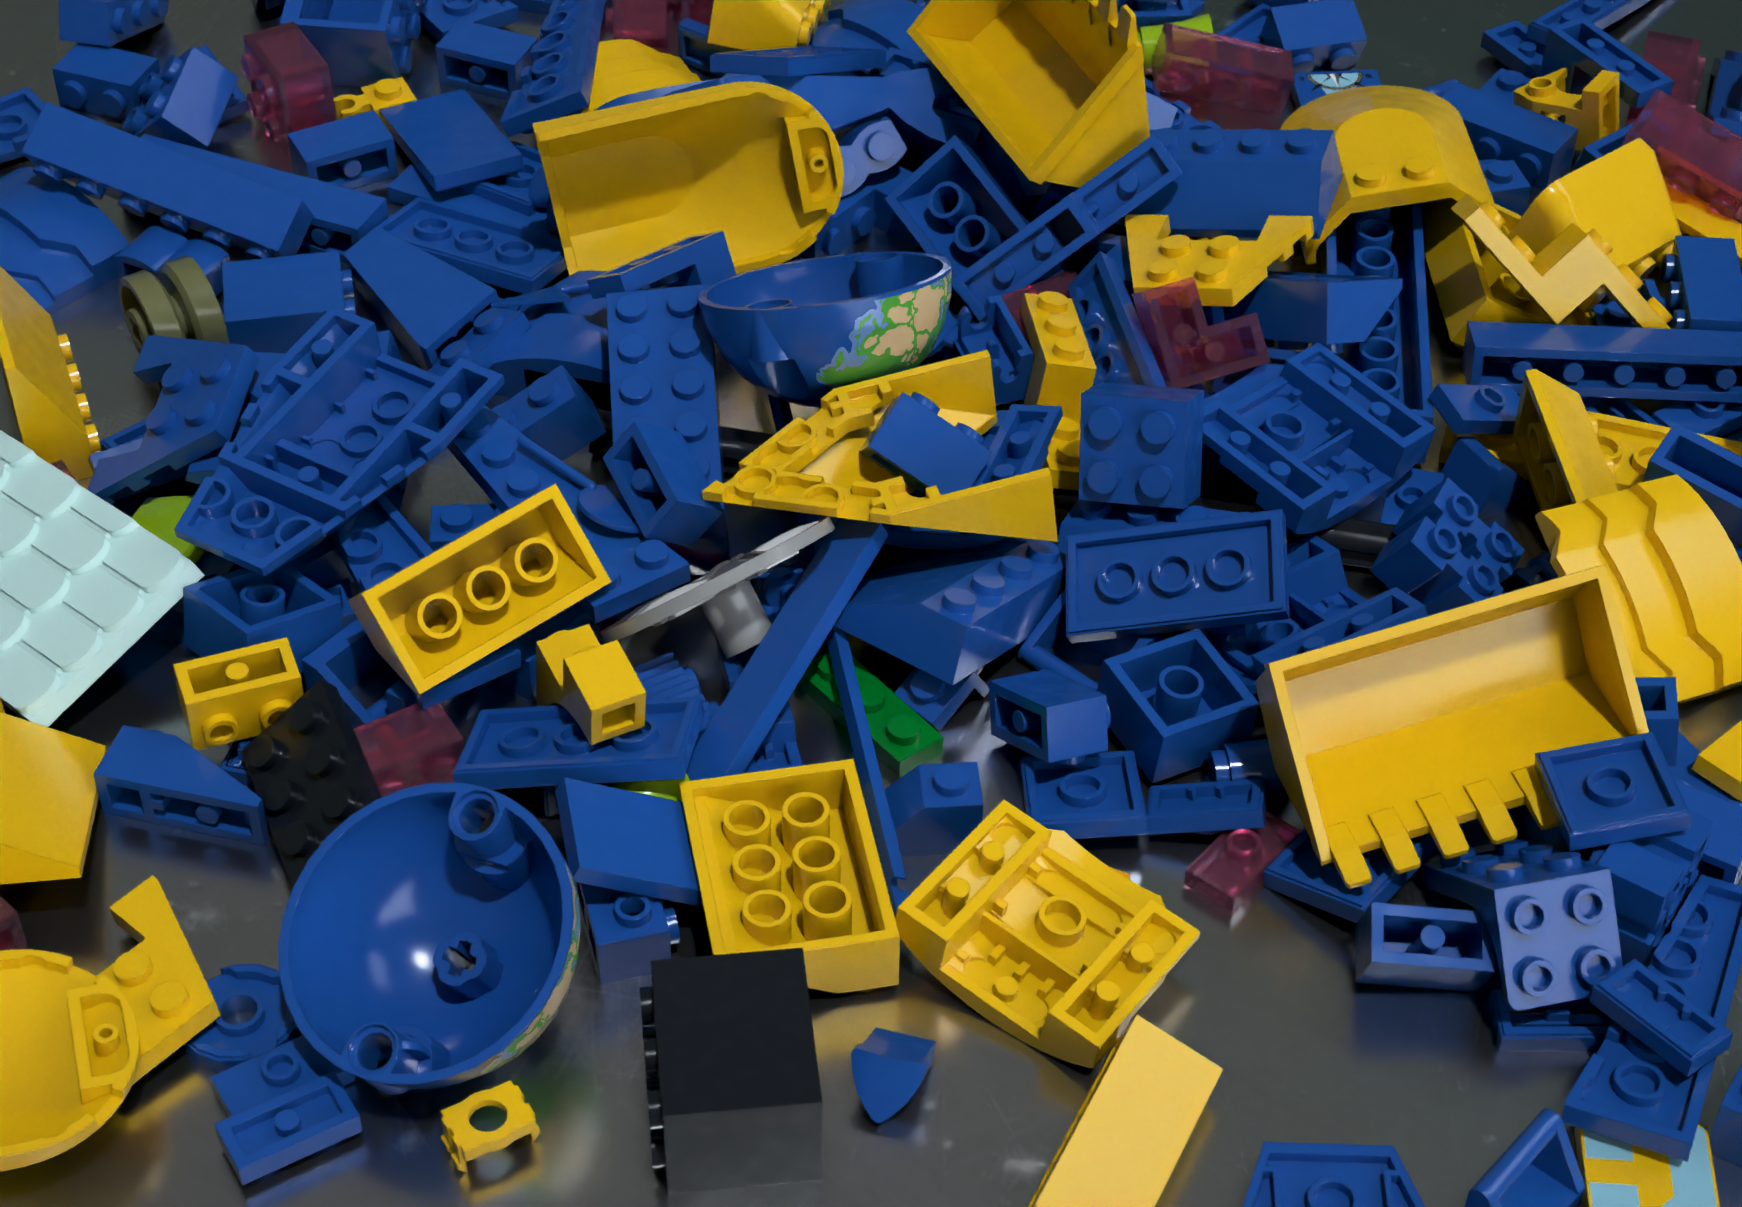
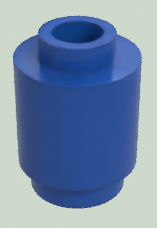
M1268 738L1224 743L1221 745V750L1208 752L1210 782L1262 779L1266 782L1267 796L1285 794L1286 790L1274 769Z

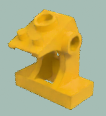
M1561 68L1543 77L1533 78L1528 84L1513 90L1515 105L1557 120L1560 115H1565V124L1579 129L1575 150L1582 151L1584 147L1619 130V72L1602 70L1582 90V95L1565 92L1567 68Z

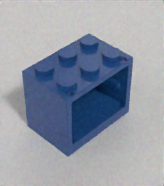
M286 0L279 24L296 83L360 88L375 84L382 79L403 77L404 73H409L411 70L412 39L417 40L419 38L421 28L419 12L421 6H427L428 0Z

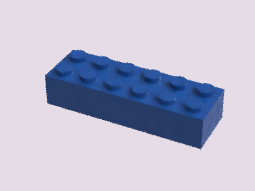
M708 284L606 293L613 445L634 421L681 432L709 485L715 480L725 483L715 342L705 326L697 298L700 291L706 288ZM719 502L724 512L692 547L664 542L689 563L690 576L708 574L719 563L730 560L726 503Z

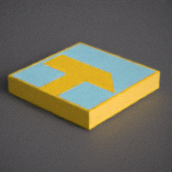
M1707 1125L1697 1126L1688 1162L1575 1127L1578 1166L1585 1184L1582 1197L1583 1207H1720Z

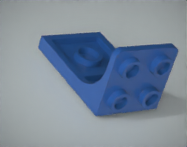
M1517 837L1514 840L1495 845V850L1476 853L1475 848L1469 847L1467 854L1448 860L1444 859L1439 852L1440 860L1423 863L1420 867L1423 887L1470 904L1482 917L1496 951L1503 999L1505 1004L1512 1009L1520 1011L1589 998L1595 984L1623 967L1610 868L1581 860V855L1578 852L1558 853L1554 845H1532L1530 838Z

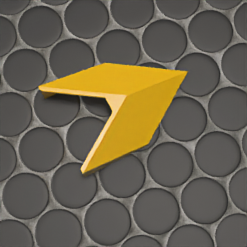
M988 350L834 388L820 399L822 408L806 420L796 417L739 462L740 470L727 482L722 483L715 480L701 491L703 500L891 525L1058 542L1052 475L1048 467L940 495L935 485L925 488L926 497H913L910 494L915 489L907 485L902 476L895 477L859 452L893 398L902 392L909 396L913 392L925 396L940 408L938 416L953 426H956L958 422L963 423L982 436L998 422L991 357Z

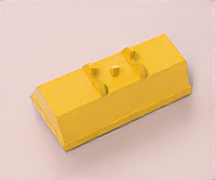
M931 0L906 31L1030 181L1040 185L1045 181L1080 188L1150 137L1143 64L1144 53L1143 45L1138 41L1136 15L1127 5H1123L1120 7L1118 19L1116 0Z
M1606 564L1264 664L1265 671L1255 681L1274 769L1310 836L1313 850L1321 865L1333 862L1346 888L1349 889L1371 883L1372 875L1362 853L1382 848L1395 873L1402 874L1418 869L1421 861L1411 838L1430 833L1444 859L1448 860L1467 854L1469 852V845L1459 824L1478 819L1492 844L1497 845L1517 838V830L1507 810L1525 804L1542 830L1559 826L1535 770V753L1649 732Z

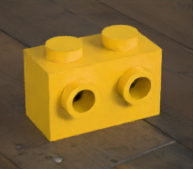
M287 637L173 664L182 715L192 747L197 751L258 736L303 695L301 675Z

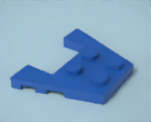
M157 335L147 336L133 373L146 385L161 381L163 387L155 408L146 419L145 425L147 430L141 446L136 451L99 459L87 490L107 503L113 504L114 497L112 494L128 486L136 492L149 485L154 472L168 464L174 470H177L223 446L226 441L230 442L259 357L246 345Z
M1263 1142L1243 1207H1425L1394 1146Z

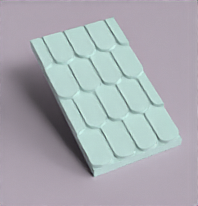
M0 430V698L5 706L22 719L49 727L183 597V587L197 583L205 575L191 560L183 556L178 549L141 527L133 518L79 485L75 479L37 456L32 449Z

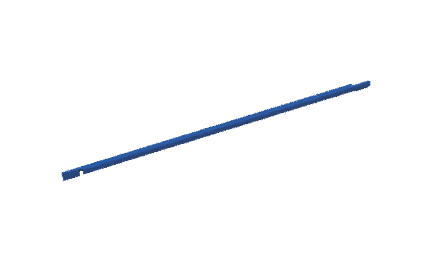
M768 394L776 432H778L793 421L790 404L788 401ZM796 512L799 526L818 520L817 515ZM823 538L804 547L808 566L821 547ZM833 626L826 637L874 840L894 916H896L898 906L912 892L899 890L896 878L905 880L907 878L853 664V657L846 632Z

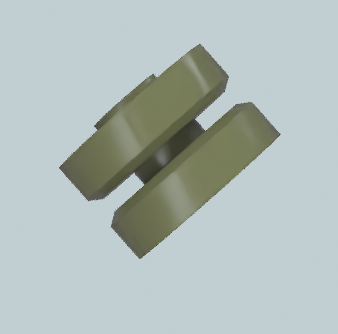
M185 255L163 263L160 267L158 278L147 270H142L124 276L118 281V295L122 313L139 355L146 337L150 335L229 343L224 318L214 291L203 270L192 257Z

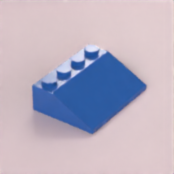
M1024 538L1002 539L978 547L956 550L919 549L862 580L834 626L954 685L1029 637L1062 591L1066 589V554L1061 552L1060 548L1050 541Z

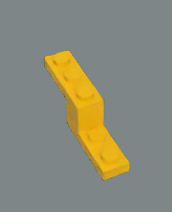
M1465 195L1450 208L1535 304L1556 324L1560 323L1596 289L1602 286L1637 327L1671 329L1667 323L1673 319L1672 315L1655 297H1651L1648 301L1642 297L1637 289L1643 285V282L1625 263L1618 267L1613 264L1607 257L1613 251V248L1594 228L1585 233L1574 223H1571L1535 255L1519 236L1516 235L1511 240L1505 236L1499 228L1506 221L1486 200L1478 206Z
M1044 291L1039 295L1024 293L1020 313L1035 357L1024 405L1061 406L1063 413L1047 447L1049 454L1041 469L1049 468L1052 475L1053 488L1079 491L1081 393L1093 387L1097 368L1072 298H1067L1063 294L1053 291Z

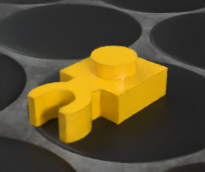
M403 77L396 79H382L375 84L360 87L361 95L358 96L352 94L337 96L333 98L335 115L341 116V119L372 110L380 118L379 109L416 101L417 99Z

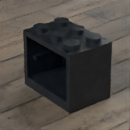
M803 948L650 960L652 986L639 987L642 1026L655 1025L642 1027L653 1169L666 1168L668 1194L823 1180V1102Z

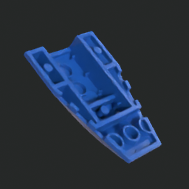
M332 306L269 369L261 382L263 392L257 402H249L240 417L242 427L234 441H226L218 454L220 463L212 477L205 476L174 528L176 537L257 574L266 576L303 555L338 531L384 493L441 453L505 383L504 375L460 357L442 377L382 353L375 322Z

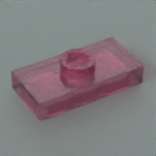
M1266 811L1264 828L1225 830L1186 869L1184 884L1234 912L1263 882V871L1301 833V830Z

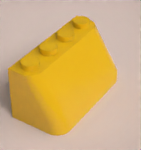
M713 0L707 43L745 51L808 46L811 34L815 35L818 21L822 22L825 9L830 8L832 0Z
M1637 138L1555 180L1547 186L1531 203L1507 235V238L1511 240L1516 235L1519 236L1537 255L1571 223H1574L1585 233L1594 228L1613 248V251L1607 255L1613 264L1618 267L1625 263L1643 281L1656 266L1661 270L1664 255L1672 254L1675 236H1682L1655 151L1641 138ZM1600 286L1566 317L1578 310H1581L1584 314L1589 312L1605 295L1610 299L1612 298Z

